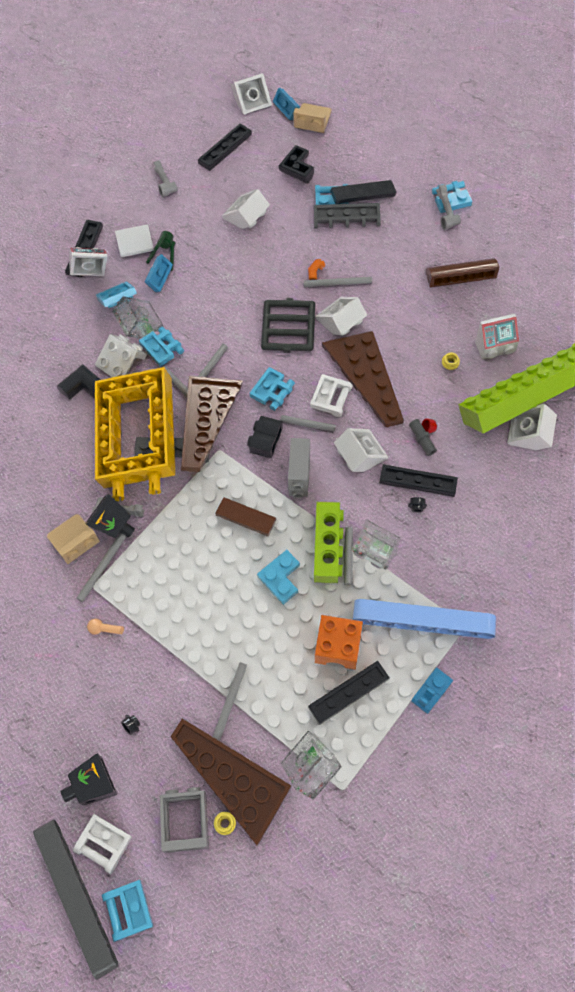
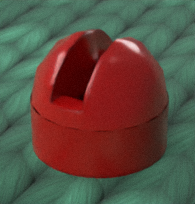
M425 418L422 421L423 428L429 434L437 430L438 426L435 420Z

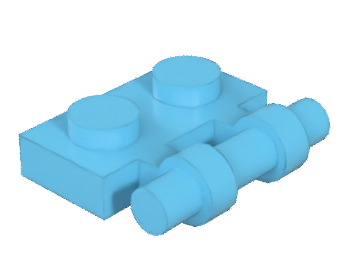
M453 181L451 184L446 185L447 192L453 191L448 193L452 210L472 206V199L467 189L460 190V188L465 187L464 181ZM439 185L436 188H432L433 195L437 194L436 189H439ZM436 196L435 202L440 213L446 212L442 200L439 196Z
M164 327L158 329L159 335L152 331L139 340L140 345L160 367L175 358L173 351H176L178 354L184 352V349L181 347L182 344L172 337V333ZM163 341H167L169 344L166 346Z
M269 367L249 395L264 405L268 400L272 401L269 407L275 411L278 406L280 407L283 404V399L286 395L292 392L295 382L291 379L287 383L283 382L284 374ZM277 388L281 389L278 395L274 394Z

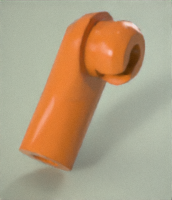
M315 259L308 268L309 280H317V270H322L325 267L324 261Z

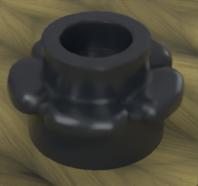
M413 497L410 499L408 507L413 512H423V509L427 507V504H425L426 499Z
M125 715L126 718L121 721L125 731L130 735L134 732L138 733V727L140 726L138 719L134 715L131 717Z

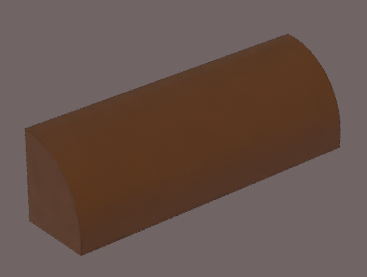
M492 258L426 268L425 272L429 287L432 288L495 279L500 267L498 261Z

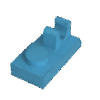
M278 88L272 102L289 120H294L293 112L295 108L299 109L300 106L284 89Z
M162 254L157 256L146 277L145 283L156 293L160 292L173 264Z
M436 667L412 698L411 702L428 714L451 685L453 679Z

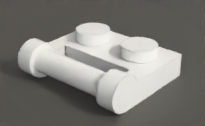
M322 374L310 407L331 413L335 417H341L344 402L353 385L348 381ZM337 387L341 388L336 406L331 405Z
M93 814L75 844L73 852L78 855L83 854L104 867L107 873L112 874L132 836ZM88 839L113 853L110 860L86 845Z

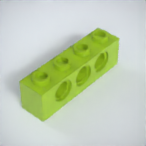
M316 502L314 583H338V577H342L343 565L339 564V558H343V546H339V539H343V528L339 527L340 521L344 520V510H340V502ZM332 522L334 523V525L327 526L325 525V523ZM326 540H332L334 543L331 545H327L324 542ZM331 558L333 562L328 564L324 562V559Z

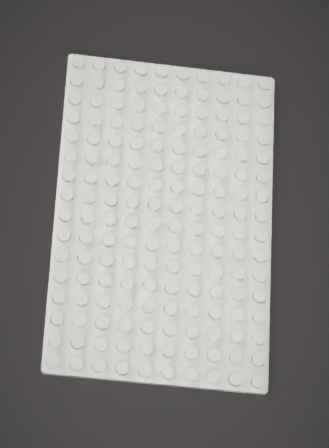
M219 450L98 579L93 589L226 698L239 663L247 664L234 704L300 758L318 741L331 754L317 771L337 788L345 790L459 636L362 624L356 670L347 669L338 663H326V665L315 663V650L321 615L353 620L354 601L356 599L441 607L354 545L352 585H344V538L339 539V546H343V558H339V564L343 565L342 577H338V583H314L316 518L226 453ZM223 497L276 517V522L269 537L216 516L215 513ZM326 540L324 543L327 545H331L334 542L332 540ZM285 550H288L300 563V566L287 576L290 582L298 589V593L283 605L257 577V573ZM331 558L324 559V562L329 564L332 563L333 560ZM378 660L390 679L319 725L309 710L308 705ZM298 749L303 752L302 755L297 752Z

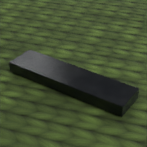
M241 123L238 124L198 159V164L211 171L252 135V130Z
M392 180L331 187L330 190L335 204L394 197L397 193Z
M86 220L75 248L93 249L103 228L102 222ZM69 262L65 269L66 275H70ZM70 275V276H76V277H81V278L83 277V275Z
M383 464L379 484L455 497L458 477Z
M377 660L308 705V708L318 724L321 725L388 681L390 677Z

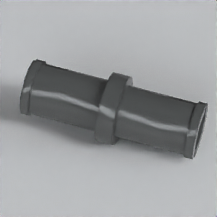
M415 419L410 422L409 427L416 436L415 440L417 443H420L426 456L436 453L437 449L429 438L430 434L425 431L420 420Z

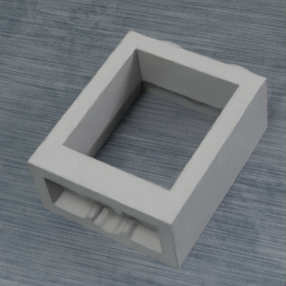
M291 438L288 471L289 496L294 498L308 497L310 439Z
M199 787L188 788L187 792L179 793V790H167L164 795H160L162 852L171 853L209 849L205 791H201ZM200 800L202 838L170 841L169 803Z

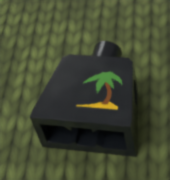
M109 494L103 497L85 523L87 526L113 538H116L119 532L129 538L135 530L134 527L127 523L131 515Z
M98 753L70 772L68 778L71 785L60 790L65 802L77 798L81 805H88L117 795L104 760Z

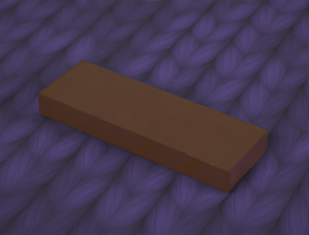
M223 497L215 513L220 518L268 537L276 522V517Z

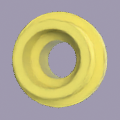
M447 353L442 358V365L448 370H454L460 364V359L455 353Z
M221 812L214 819V828L221 835L231 834L236 827V820L229 812ZM226 819L229 821V826L223 828L221 822Z

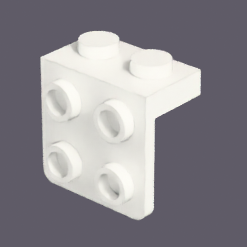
M110 334L95 365L111 377L127 375L135 358L144 360L147 353L142 351L143 347L128 342L129 338L126 336Z

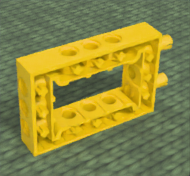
M165 367L95 381V480L103 488L112 487V497L116 501H120V497L121 501L125 499L124 485L148 480L149 494L156 495V491L157 494H160V478L176 475L171 376ZM149 398V448L153 453L145 455L141 453L138 456L129 458L121 457V404Z

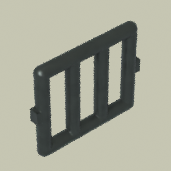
M293 298L265 300L261 349L279 350L284 353L312 351L314 349L315 302L293 300ZM270 307L308 308V315L270 314ZM270 321L308 322V329L269 328ZM269 336H307V344L268 343Z

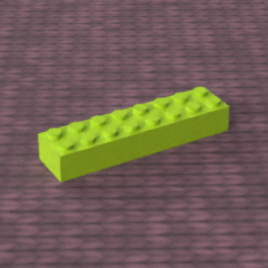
M575 343L572 344V347L558 351L556 355L545 358L536 365L527 367L525 371L513 374L511 378L500 381L489 389L482 390L480 394L466 398L464 402L458 404L463 423L484 434L574 387Z

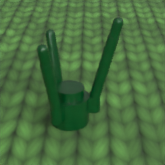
M161 232L154 251L151 252L146 261L147 264L152 260L159 247L163 249L170 247V262L174 266V247L176 242L173 241L174 236L171 232Z

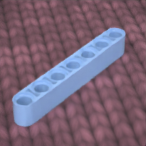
M356 599L354 601L353 620L363 621L365 625L482 639L495 638L496 616L493 614L369 599Z

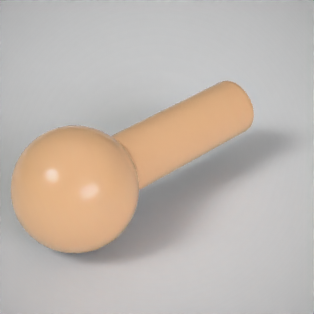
M96 618L91 619L87 624L89 633L93 635L101 632L123 634L124 632L123 626L103 624L101 620Z

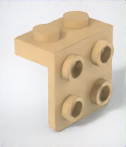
M303 103L300 109L295 108L293 112L294 127L324 133L331 115V108Z
M75 514L47 534V538L67 564L100 542L93 529L85 524V521L79 514Z

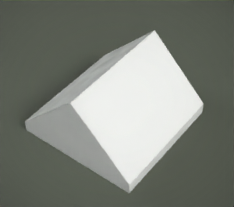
M148 224L115 231L121 257L154 251Z

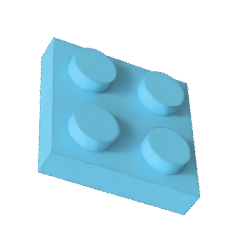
M126 281L96 294V297L104 307L111 308L116 306L117 302L121 300L127 301L132 299L133 295L137 294L135 287Z

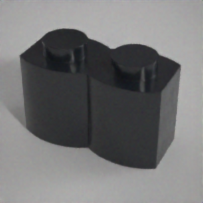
M261 416L258 421L256 420L253 427L255 432L253 436H249L247 442L250 453L272 458L283 429L282 421Z

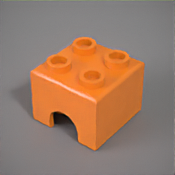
M321 615L315 650V663L326 665V663H338L347 669L356 670L363 621Z

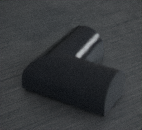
M297 145L292 148L278 165L281 172L306 183H309L314 175V167L304 163L309 156V150Z
M82 364L57 385V389L69 400L82 389L95 399V381L101 379Z

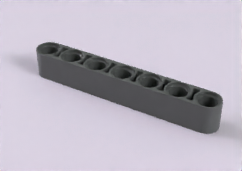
M53 819L35 829L33 834L91 973L98 980L118 968L119 964L62 831L56 820Z

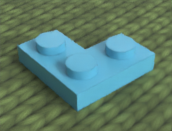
M285 550L257 573V577L283 605L298 593V589L290 582L287 576L300 566V563L288 550Z

